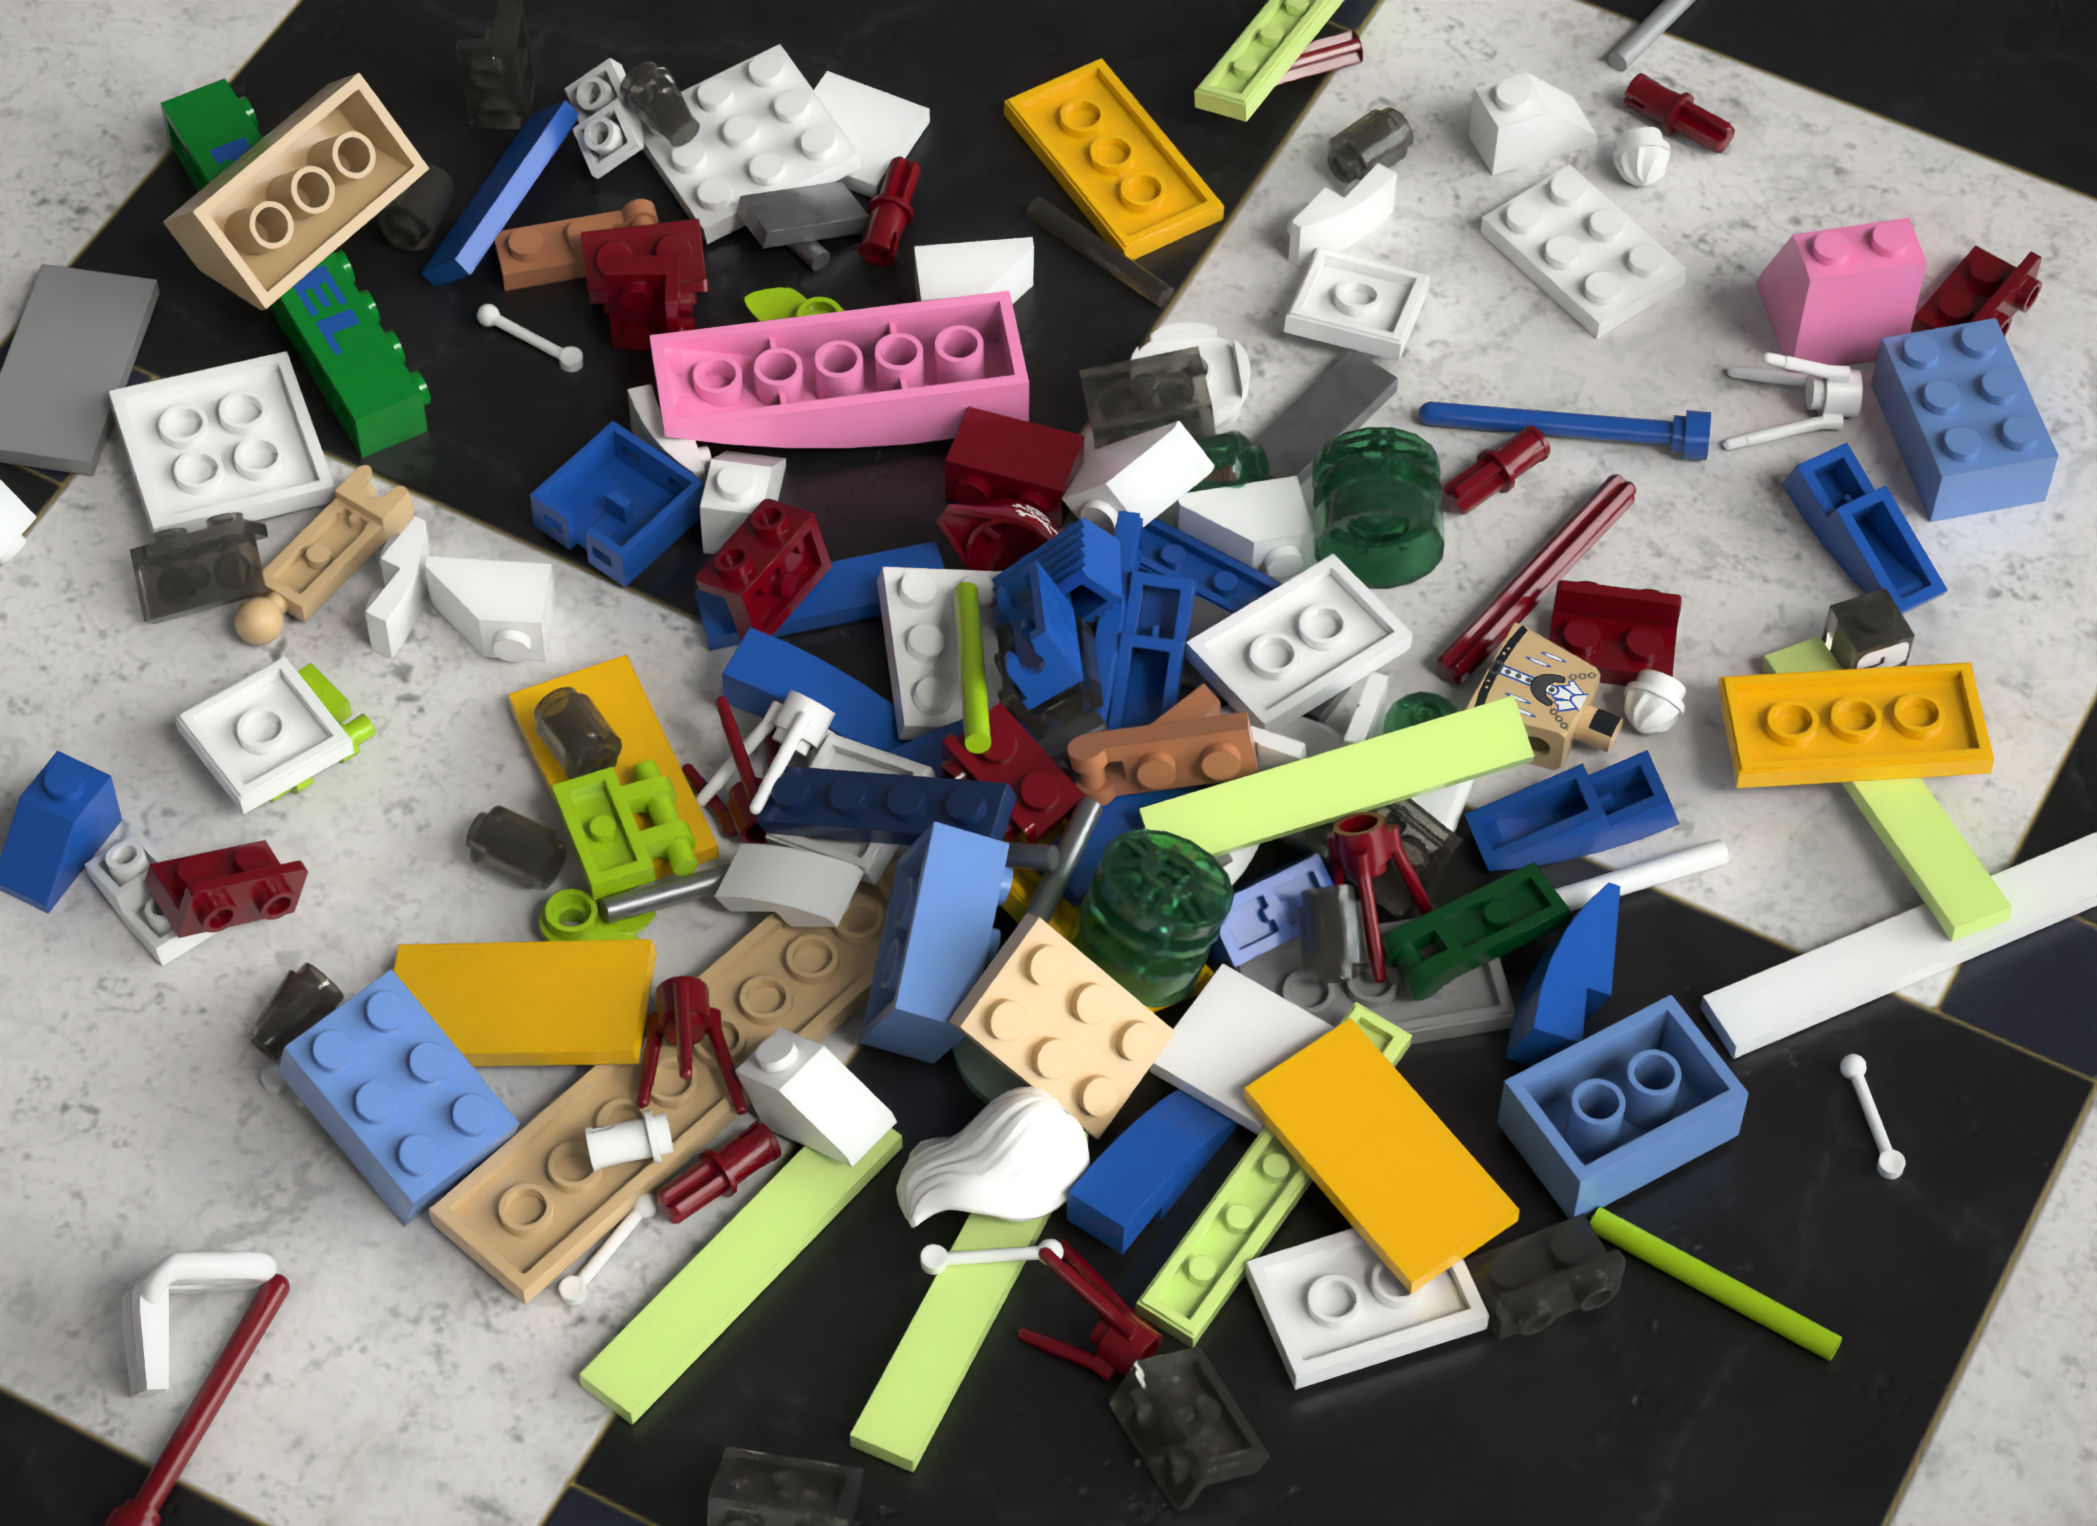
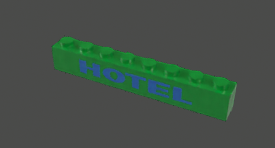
M225 78L160 103L168 143L198 192L266 136L261 137L257 130V118L249 100L245 96L238 99ZM339 250L337 252L333 251L270 305L269 308L360 457L364 458L428 432L424 406L431 404V397L421 374L417 370L409 373L404 365L405 355L394 331L384 332L379 325V312L371 294L367 290L361 292L357 290L354 285L355 276L351 264L345 253Z

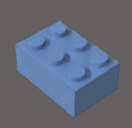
M1996 318L1881 339L1871 386L1930 522L2044 502L2046 500L2059 455Z
M934 821L897 860L859 1043L932 1064L952 1047L960 1045L965 1035L948 1021L982 976L984 967L987 968L997 954L1001 932L999 929L993 928L996 908L997 906H1003L1012 884L1013 869L1005 866L1010 843Z
M392 969L287 1044L283 1049L278 1073L404 1226L443 1198L515 1135L519 1126L517 1119Z
M1669 995L1505 1080L1497 1123L1569 1220L1574 1223L1597 1211L1599 1207L1612 1203L1738 1136L1749 1093L1675 998Z

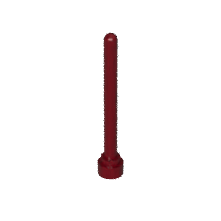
M276 1273L273 1278L261 1285L134 1499H125L121 1506L112 1507L101 1526H159L161 1523V1517L158 1514L159 1510L290 1291V1284L285 1276Z

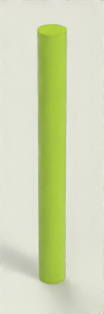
M962 582L954 588L953 597L965 747L969 752L981 754L990 748L991 735L979 594L976 585L970 582Z
M1599 1207L1593 1215L1588 1226L1589 1232L1828 1361L1832 1360L1843 1338L1838 1334L1602 1207Z

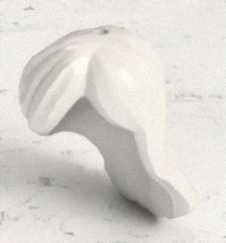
M1018 1087L994 1098L962 1131L952 1137H935L921 1141L910 1152L908 1161L901 1171L896 1187L898 1203L905 1219L909 1221L912 1228L918 1226L932 1215L946 1210L990 1215L1021 1223L1043 1218L1068 1200V1191L1088 1170L1090 1166L1088 1142L1079 1121L1056 1098L1044 1090L1035 1087Z

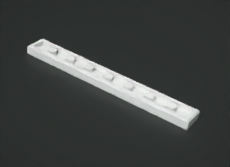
M2097 832L1992 875L1991 878L2012 906L2008 921L1951 941L1928 906L1923 904L1704 995L1700 1009L1733 1059L2095 907L2097 906Z

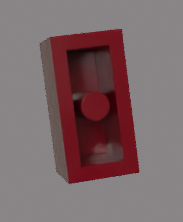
M968 406L945 460V499L968 505L985 504L994 499L1004 497L1018 499L1040 510L1057 528L1062 529L1070 509L1062 500V497L1084 463L1085 436Z

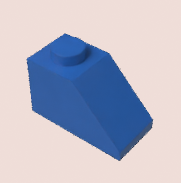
M58 750L19 798L0 857V891L49 914L85 868L84 864L94 857L122 821L111 775Z

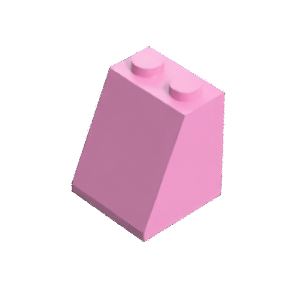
M1910 218L1793 234L1760 274L1757 281V287L1783 356L1787 355L1826 365L1840 366L1876 361L1882 338L1910 333L1927 261Z

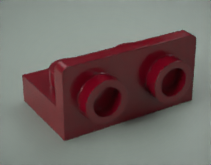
M699 218L580 232L590 305L602 303L603 314H609L605 280L606 255H679L681 280H692L693 304L698 303L697 292L709 291Z
M1975 245L1916 313L1910 332L1914 333L1996 318L2005 337L2014 314L2018 310L2026 313L2040 293L2042 282L2036 278L2042 257L2031 251L2019 266L2015 267Z
M606 255L605 280L613 348H631L639 351L651 349L649 335L695 330V317H684L692 316V280H681L679 255Z
M767 498L754 509L695 576V580L700 590L726 599L738 635L742 641L750 627L773 636L831 569L832 564L815 513Z
M1560 580L1556 586L1549 641L1596 667L1601 674L1599 683L1627 686L1629 682L1636 681L1639 672L1645 669L1659 671L1673 677L1677 626L1682 597L1678 594L1662 593L1654 589L1639 590L1599 585L1591 581L1575 582Z
M999 702L989 711L990 748L981 754L971 753L965 747L964 732L958 737L950 733L941 741V758L944 760V763L940 765V769L944 776L950 779L1008 783L1017 798L1003 841L1010 842L1012 839H1015L1019 843L1037 844L1072 815L1079 799L1086 796L1003 704Z
M262 840L152 863L149 865L144 882L178 938L204 932L215 933L231 926L263 919L274 920L286 914L294 913L308 870L301 860L281 864L267 841Z

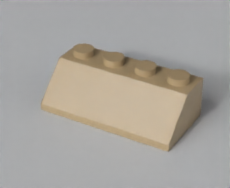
M356 73L327 84L164 220L163 223L201 272L259 310H265L430 168L362 75Z

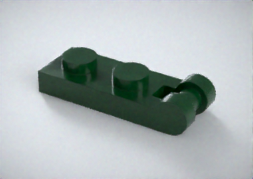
M1533 862L1392 930L1381 940L1383 958L1391 967H1399L1404 974L1402 983L1414 1000L1422 1001L1437 993L1445 983L1568 924L1570 909L1536 863ZM1433 944L1439 954L1425 960L1420 953V949Z

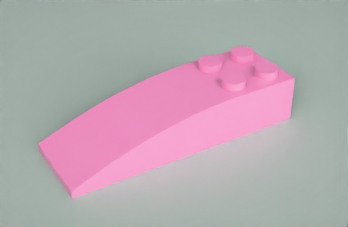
M1010 291L649 335L665 437L731 445L779 448H857L954 439L968 406L1029 422V380Z

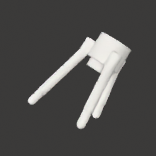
M1765 352L1761 358L1763 363L1795 372L1731 366L1727 371L1728 375L1732 378L1806 387V407L1808 410H1817L1819 415L1726 438L1723 441V447L1727 450L1744 446L1748 447L1821 429L1842 430L1844 417H1857L1861 409L1863 396L1862 375L1860 370L1850 369V366L1826 365L1787 355L1783 356Z
M790 690L783 704L773 700L764 719L743 742L749 757L776 727L777 729L772 739L781 744L750 804L749 809L752 814H759L762 811L769 796L772 794L774 783L782 776L794 752L806 756L810 747H813L807 766L809 767L829 733L835 734L828 729L835 716L834 712L793 690ZM733 755L729 757L696 796L700 807L705 806L738 770Z

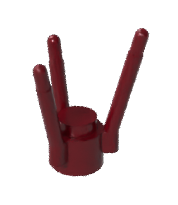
M719 696L715 704L741 781L729 790L730 799L727 807L717 794L710 799L707 806L718 818L726 838L738 835L742 843L763 844L768 842L765 838L766 833L756 821L758 814H752L749 809L763 779L755 777L728 700L724 696ZM776 727L764 739L767 769H769L779 751V743L772 739ZM683 765L682 771L685 777L699 794L708 783L701 777L693 765Z
M1359 812L1339 819L1333 826L1334 832L1327 834L1330 851L1329 876L1341 902L1343 900L1344 868L1348 870V875L1351 878L1357 879L1373 979L1377 983H1383L1386 979L1372 878L1383 874L1387 870L1386 862L1392 857L1421 915L1423 916L1433 911V908L1402 846L1399 826L1397 824L1385 825L1384 817L1378 813ZM1341 915L1332 919L1331 921H1338Z
M677 976L661 982L656 989V1012L647 1016L648 1038L636 1099L637 1106L644 1109L650 1103L663 1038L670 1044L677 1046L679 1075L683 1080H688L693 1074L692 1045L702 1041L705 1034H707L733 1108L738 1115H744L748 1110L722 1031L721 1011L710 1007L707 984L701 979L692 976Z
M1064 1239L1058 1240L1064 1250L1063 1258L1069 1264L1064 1262L1050 1248L1042 1247L1038 1253L1040 1259L1102 1316L1089 1339L1098 1348L1096 1354L1027 1328H1021L1017 1332L1018 1339L1038 1347L1040 1350L1089 1368L1106 1382L1111 1381L1117 1371L1130 1380L1135 1378L1155 1355L1163 1335L1157 1332L1154 1326L1136 1314Z

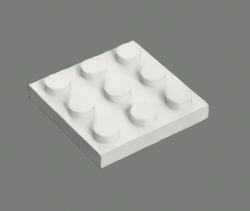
M780 44L639 112L644 138L643 151L690 219L699 218L701 236L707 244L746 226L736 212L740 196L835 182L862 169L858 151Z
M287 351L109 391L110 407L155 544L325 505L336 499L335 485Z

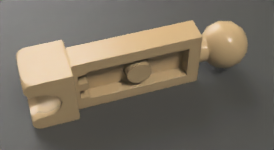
M368 465L359 466L335 489L336 499L254 578L257 594L262 597L249 598L238 607L235 613L234 626L239 636L247 643L265 645L279 637L283 630V614L285 612L306 622L382 545L385 546L390 537L395 534L400 535L413 519V503L408 490L404 486H396L385 496L376 498L375 490L370 483L373 475L371 467Z

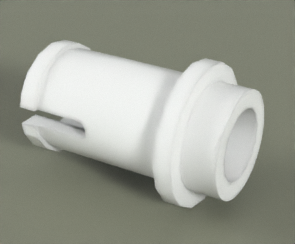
M648 1109L644 1110L645 1117L596 1128H585L593 1170L599 1171L601 1168L651 1157L654 1158L655 1163L662 1162L661 1155L674 1153L666 1113L653 1115L652 1110Z

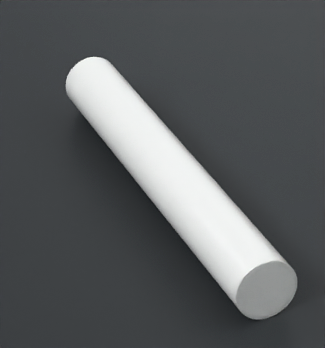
M1718 839L1555 890L1569 907L1570 911L1582 908L1608 882L1619 885L1620 896L1727 864L1729 862V855L1724 842Z

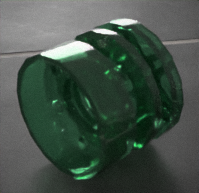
M1365 427L1342 433L1322 446L1313 458L1312 465L1313 507L1315 509L1313 525L1314 553L1317 562L1334 553L1368 589H1391L1412 584L1435 569L1443 559L1445 538L1443 510L1440 506L1442 494L1440 459L1430 443L1415 433L1394 427Z
M1149 829L1121 833L1106 845L1099 866L1092 876L1089 890L1084 894L1071 923L1067 941L1146 1007L1158 1008L1180 1002L1194 989L1208 959L1210 947L1216 942L1221 926L1225 923L1230 913L1234 891L1229 875L1213 855L1193 841L1167 831Z

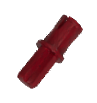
M1643 73L1637 74L1625 91L1624 95L1627 97L1623 99V105L1664 126V133L1670 136L1678 132L1715 153H1723L1735 134L1733 126L1722 118L1694 104V97L1690 93L1679 94L1664 87Z
M902 156L893 158L890 161L880 194L872 197L868 203L870 217L858 247L859 256L864 255L863 260L871 265L887 267L893 264L902 232L913 220L914 211L909 204L921 171L916 161L906 160Z
M1526 425L1519 433L1495 450L1484 449L1477 455V463L1443 487L1441 494L1446 501V507L1452 513L1458 512L1461 515H1466L1498 491L1500 493L1509 492L1515 486V479L1548 458L1551 450L1546 437L1536 427Z
M755 1121L749 1128L716 1150L706 1148L698 1155L699 1162L659 1188L654 1200L658 1210L668 1222L679 1224L720 1195L730 1198L737 1192V1185L781 1156V1148L776 1137L765 1124Z

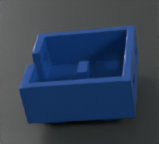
M612 421L530 494L533 524L569 550L576 544L587 550L588 563L626 587L701 519L700 504L705 481Z

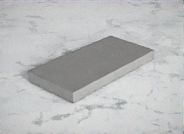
M41 265L0 372V463L94 476L114 421L110 407L109 391L124 388L127 385L160 294L157 280L54 265Z
M1416 918L1379 924L1381 940L1392 930ZM1364 927L1297 937L1232 968L1334 1026V1028L1341 1023L1354 1003L1357 1002L1411 1034L1410 1045L1511 1028V1022L1515 1013L1499 957L1445 983L1437 993L1422 1001H1416L1411 997L1402 983L1404 978L1402 971L1398 966L1391 967L1388 965L1384 958L1386 979L1383 983L1375 982ZM1433 944L1420 949V953L1425 960L1439 954Z

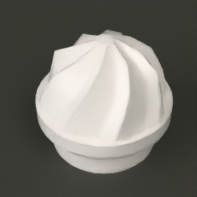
M1637 127L1624 131L1617 136L1615 140L1617 149L1612 154L1613 164L1626 182L1634 185L1648 186L1665 175L1666 164L1671 156L1669 143L1662 139V133L1658 128Z
M1641 670L1636 681L1629 682L1624 690V696L1626 697L1624 712L1628 721L1641 733L1655 734L1668 731L1684 714L1686 707L1682 700L1685 696L1686 688L1678 680L1667 674L1655 670Z

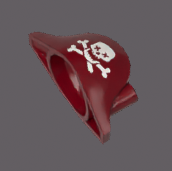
M1008 497L997 498L979 505L950 504L936 521L967 568L977 571L1003 572L1015 564L1021 556L1034 551L1061 533L1057 526L1040 510L1028 503Z

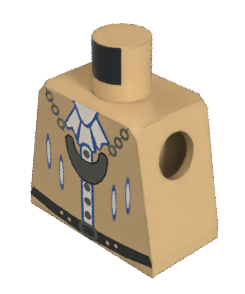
M1516 622L1466 707L1467 710L1514 695L1534 754L1533 761L1527 764L1551 770L1563 767L1577 740L1609 753L1617 741L1623 724V718L1595 707L1601 676L1596 667Z

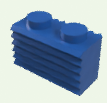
M1082 518L1064 527L1061 533L1034 551L1021 556L1015 564L992 579L995 584L992 590L996 595L992 598L995 603L992 609L996 614L992 617L996 623L992 628L998 636L1015 646L1013 625L999 607L997 591L999 586H1003L1010 591L1011 597L1015 601H1030L1032 599V591L1028 589L1021 567L1034 560L1040 563L1073 606L1076 629L1086 628V622H1095V616H1104V610H1113V604H1122L1120 540L1088 519Z

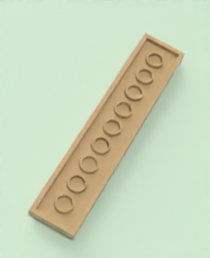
M897 859L890 860L876 885L860 880L851 898L850 906L843 915L838 927H791L776 912H772L697 977L708 986L710 1007L721 1011L722 1031L735 1069L757 1050L758 1046L768 1039L779 1027L820 1044L867 1003ZM646 1021L639 1064L595 1065L429 1209L431 1223L526 1305L628 1215L640 1196L655 1191L739 1116L733 1108L707 1034H705L702 1041L692 1045L693 1074L688 1080H683L679 1075L677 1046L670 1044L663 1038L650 1103L648 1107L642 1109L637 1106L636 1099L648 1038ZM741 1084L742 1092L748 1108L750 1105H752V1103ZM648 1109L652 1110L653 1115L666 1113L674 1153L661 1155L662 1162L655 1163L654 1158L651 1157L601 1168L599 1171L593 1170L585 1128H596L645 1117L644 1110Z

